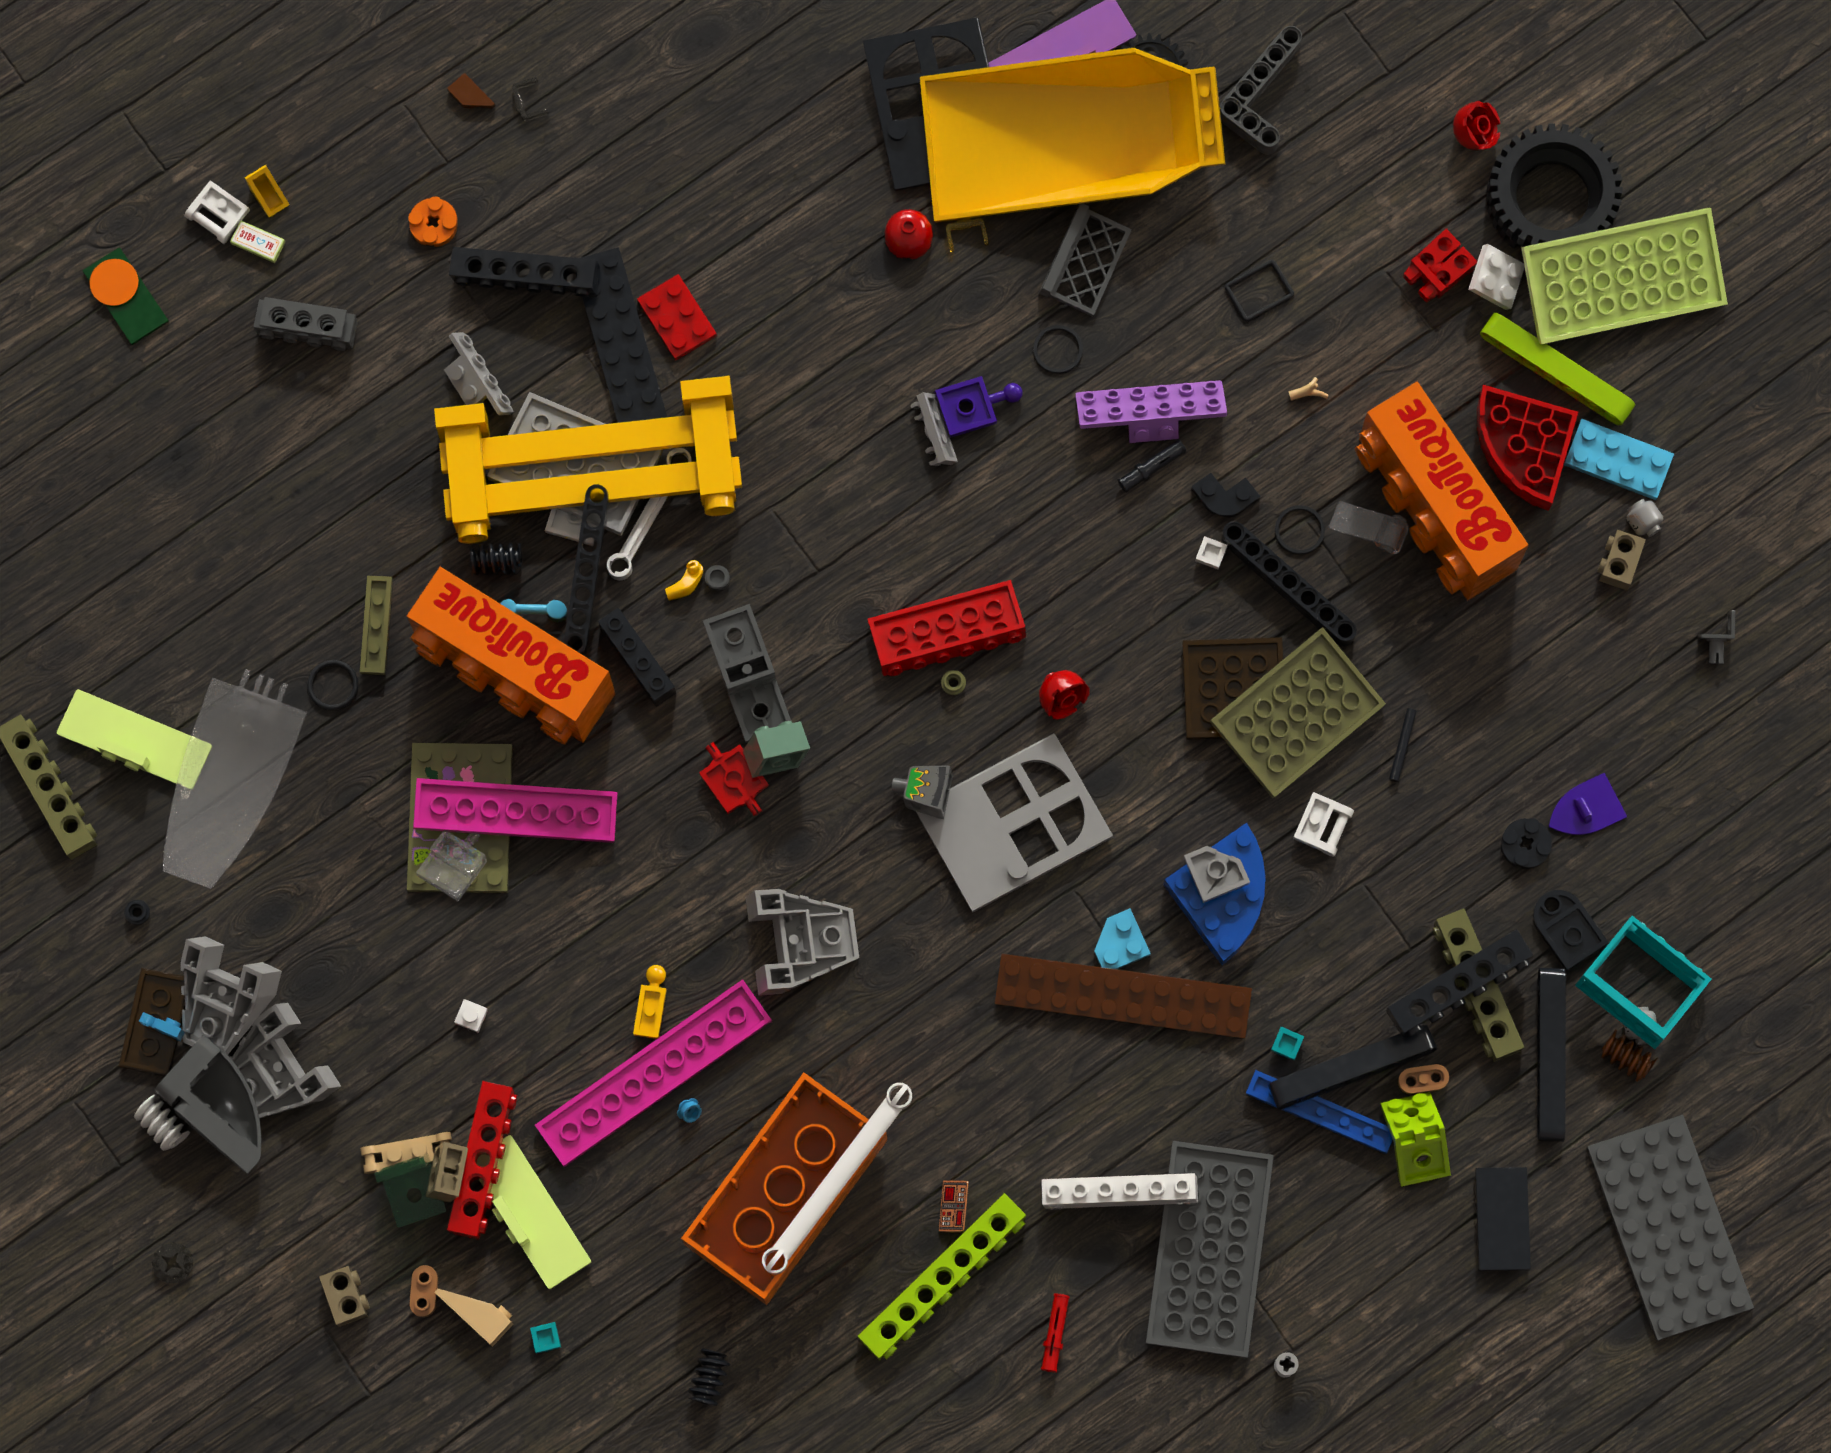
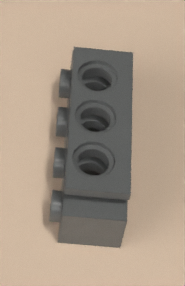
M265 297L264 300L259 299L253 327L256 333L259 334V337L272 340L274 337L283 338L288 343L303 341L313 347L328 345L334 350L345 351L346 349L353 350L358 320L355 314H349L344 309ZM285 319L284 322L277 324L278 320ZM304 323H309L306 327H300ZM327 327H333L330 331H324Z

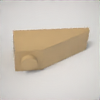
M441 1289L435 1291L449 1307L492 1347L513 1325L509 1320L512 1315L502 1305L497 1309L493 1304Z

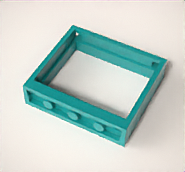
M1631 916L1575 986L1653 1049H1656L1712 979L1701 968L1696 967L1686 959L1684 954L1667 944L1664 938L1656 935L1644 923ZM1625 936L1693 989L1664 1027H1661L1595 974Z

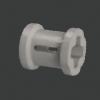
M1292 1353L1280 1354L1274 1363L1275 1371L1283 1378L1290 1377L1297 1371L1299 1366L1297 1357ZM1285 1359H1289V1364L1293 1365V1368H1289L1287 1372L1283 1371L1284 1367L1280 1365Z

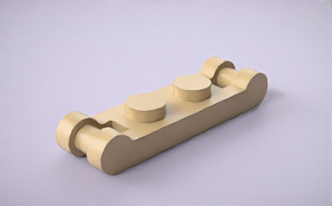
M451 1132L360 1148L361 1155L364 1156L366 1164L363 1165L364 1173H376L431 1163L434 1158L433 1144L450 1143L452 1140ZM382 1154L383 1162L376 1163L374 1155Z

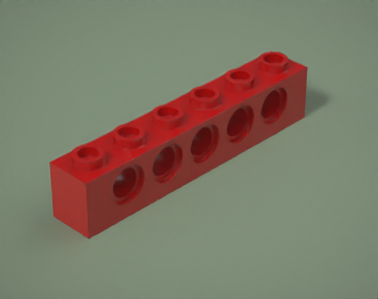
M482 1081L467 1144L468 1152L459 1197L454 1199L447 1228L449 1233L480 1239L481 1233L485 1234L488 1219L485 1218L487 1208L491 1209L494 1194H491L493 1184H497L500 1169H496L498 1159H503L506 1144H502L504 1134L508 1135L511 1127V1120L508 1119L510 1109L514 1110L517 1102V1095L514 1094L512 1087ZM494 1105L502 1107V1112L497 1117L489 1116V1109ZM487 1130H494L496 1132V1137L491 1142L483 1140V1134ZM489 1155L490 1162L487 1166L480 1167L477 1165L479 1156ZM477 1179L483 1180L484 1187L481 1191L475 1192L471 1190L473 1181ZM470 1204H476L478 1206L477 1214L472 1217L465 1214L466 1207Z

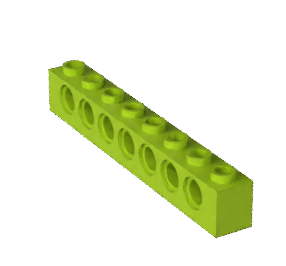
M1004 1193L858 1335V1339L879 1361L883 1357L887 1360L897 1350L895 1345L901 1339L907 1341L916 1332L913 1327L919 1321L924 1324L934 1314L932 1309L938 1303L942 1306L952 1297L950 1291L956 1285L961 1288L971 1278L968 1274L975 1267L979 1270L988 1262L989 1258L987 1255L993 1249L998 1252L1008 1242L1005 1238L1011 1232L1016 1234L1024 1227L1026 1223L1023 1220L1026 1218V1214ZM995 1219H1002L1006 1223V1228L998 1232L992 1228L991 1223ZM982 1236L988 1241L987 1247L984 1249L975 1248L973 1241L976 1237ZM964 1254L968 1256L970 1262L966 1267L956 1265L955 1258L958 1255ZM941 1272H947L951 1276L950 1283L947 1285L939 1284L936 1280L937 1275ZM922 1290H929L933 1294V1298L928 1303H922L918 1299V1294ZM911 1308L915 1313L914 1318L910 1321L902 1320L900 1317L901 1310ZM885 1326H893L896 1329V1335L893 1338L886 1339L882 1336L881 1331Z

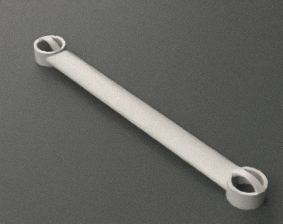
M895 1083L889 1087L886 1098L772 1248L764 1252L762 1264L768 1273L780 1274L786 1269L788 1260L902 1109L910 1105L912 1092L908 1085ZM898 1087H902L891 1101V1092ZM907 1090L909 1093L908 1101L904 1105H896ZM777 1252L766 1266L767 1256L770 1253ZM783 1255L785 1258L783 1267L779 1270H771L777 1260Z

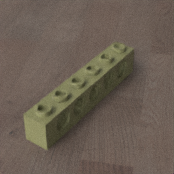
M20 714L0 726V739L63 850L72 860L97 845L94 840L97 834L90 823L86 825L82 819L85 813L78 802L74 804L70 798L73 792L66 781L62 783L58 777L61 774L58 765L54 760L50 762L46 754L49 753V750L42 739L38 741L34 733L37 732V729L32 720H26ZM23 739H30V744L27 748L19 749V743ZM35 760H42V765L39 769L31 770V764ZM54 781V786L51 790L43 791L45 782ZM61 801L66 802V807L63 811L55 812L57 803ZM70 823H78V828L75 832L67 833V827Z
M1464 908L1436 919L1435 927L1432 928L1438 942L1442 941L1445 948L1442 953L1448 965L1452 964V967L1460 964L1461 958H1470L1482 950ZM1454 934L1460 935L1463 939V944L1459 946L1454 945L1450 940V936ZM1479 966L1476 968V974L1479 977L1486 978L1489 976V972L1485 967ZM1458 979L1454 981L1457 988L1461 987L1463 991L1467 989V983L1464 980ZM1493 981L1486 986L1487 991L1474 998L1472 994L1465 998L1466 1003L1464 1005L1467 1011L1471 1010L1475 1020H1472L1473 1026L1477 1034H1482L1485 1043L1482 1046L1488 1058L1492 1057L1493 1062L1521 1052L1524 1049V1045L1500 989ZM1484 1003L1491 1005L1493 1014H1483L1480 1010V1005ZM1492 1027H1499L1503 1031V1037L1494 1038L1490 1033V1029Z

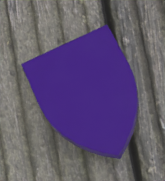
M1602 773L1572 788L1560 799L1550 818L1549 827L1566 834L1584 835L1602 830L1627 818V815L1605 773Z

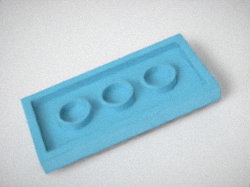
M1581 419L1564 466L1657 500L1674 453Z

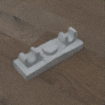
M923 392L916 395L918 402L912 403L911 408H921V413L914 418L918 421H924L925 434L933 444V447H929L925 451L927 454H936V458L929 462V464L939 466L941 464L953 465L958 461L936 394Z

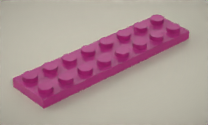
M417 778L413 829L614 843L617 792Z

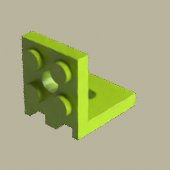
M1419 1093L1414 1096L1392 1099L1381 1103L1383 1116L1394 1141L1401 1187L1451 1176L1445 1127L1431 1093ZM1422 1155L1428 1156L1424 1161H1416Z

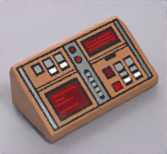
M943 1181L939 1232L964 1233L969 1181Z

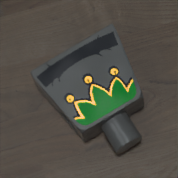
M912 766L909 769L907 779H893L892 793L904 794L903 800L906 808L944 819L953 779L951 767Z

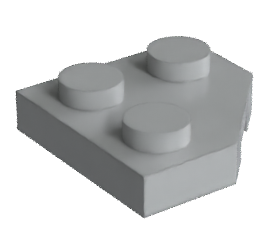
M1209 846L1183 856L1203 903L1250 884L1241 860L1234 856H1228Z

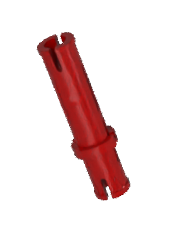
M1054 1293L1047 1339L1043 1341L1045 1350L1041 1370L1057 1373L1060 1350H1063L1061 1342L1070 1297Z

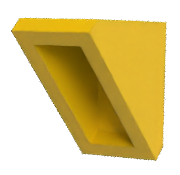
M266 165L245 177L249 189L268 217L273 216L289 205Z

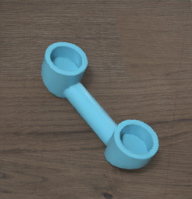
M511 599L503 600L500 603L517 615L548 614V617L554 622H561L567 617L565 604L558 600H552L547 605L516 604Z

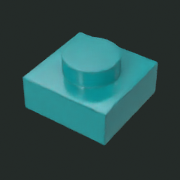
M1281 1027L1271 1051L1294 1061L1304 1036Z
M556 1322L530 1328L536 1354L561 1348Z

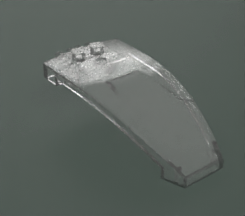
M247 669L244 671L239 687L212 677L181 765L170 811L166 843L164 845L163 872L209 889L215 886L233 864L265 815L286 771L307 715L306 711L282 703L288 684L283 683L280 686L277 700L268 698L269 692L274 685V679L272 678L268 679L263 694H258L264 680V676L261 674L255 681L253 692L244 689L250 677V670Z

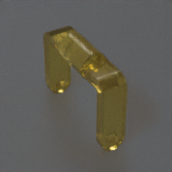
M968 218L948 224L946 226V235L950 252H954L950 231L973 228L972 226L981 225L984 244L989 245L984 220L981 218L972 220Z

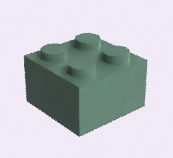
M785 721L777 727L769 728L768 726H763L756 729L744 748L743 753L751 776L754 778L798 768L808 753L810 746L801 721L795 723Z

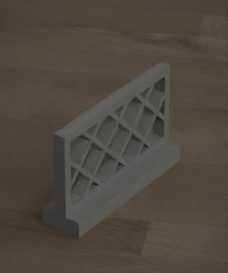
M1083 203L1079 204L1038 294L1046 298L1048 296L1093 317L1132 229L1089 210V206ZM1089 217L1097 220L1102 230L1090 233L1086 225ZM1116 229L1124 233L1121 241L1114 244L1111 243L1108 231ZM1103 233L1108 246L1096 249L1092 237ZM1088 239L1092 251L1080 255L1077 244L1079 241ZM1109 249L1113 260L1111 263L1102 265L1098 253ZM1075 252L1076 257L1071 258L1073 253ZM1094 255L1098 267L1087 271L1082 258ZM1078 260L1082 273L1071 276L1067 266L1069 263ZM1100 271L1103 282L1093 287L1088 274ZM1084 276L1089 288L1077 292L1073 280ZM1069 282L1073 294L1065 297L1056 292L1060 284ZM1091 292L1094 300L1091 308L1082 305L1079 298L1080 295Z

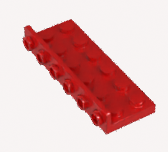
M1011 580L868 618L869 628L883 676H896L905 670L922 669L931 663H944L953 657L969 656L975 651L983 649L992 650L998 645L1005 643L1013 644L1026 638L1025 624Z

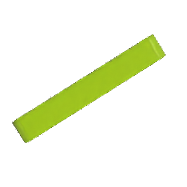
M1493 313L1480 332L1481 337L1488 343L1618 426L1624 423L1635 407L1634 401L1546 343L1540 344L1537 337L1501 314Z

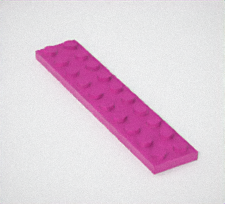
M742 979L539 1121L535 1126L565 1167L764 1028L772 1020Z

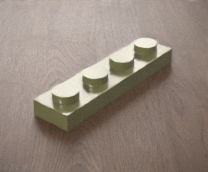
M367 576L360 662L361 674L386 675L393 586L392 577Z

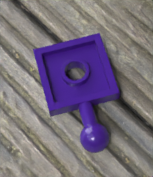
M982 376L935 390L950 438L997 424L991 404L1004 400L1014 403L1019 401L1023 394L1022 388L1018 384L1009 383L1004 387L1003 391L988 395ZM964 401H968L973 405V409L968 413H964L959 409V405Z

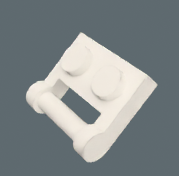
M209 181L186 210L184 216L190 221L194 220L216 235L217 240L225 244L250 209L218 185ZM202 206L227 223L223 229L199 212Z
M1313 792L1293 839L1334 857L1338 850L1336 848L1348 818H1352L1354 810ZM1332 811H1335L1339 816L1327 843L1320 839Z

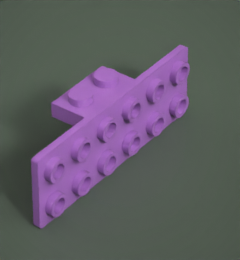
M1104 0L989 62V67L1112 51L1129 42V39H1135L1136 33L1116 0Z
M1220 380L1076 393V404L1081 429L1128 425L1130 443L1179 439V420L1227 416L1224 390Z

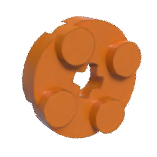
M439 197L422 200L414 206L408 216L410 231L415 240L422 245L440 247L450 242L456 234L458 223L456 212L448 202L441 200ZM430 218L439 219L437 227L433 225L427 226Z

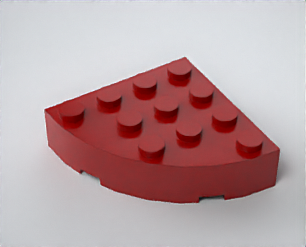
M1483 385L1477 406V432L1487 462L1500 481L1514 494L1528 503L1549 511L1554 500L1578 412Z

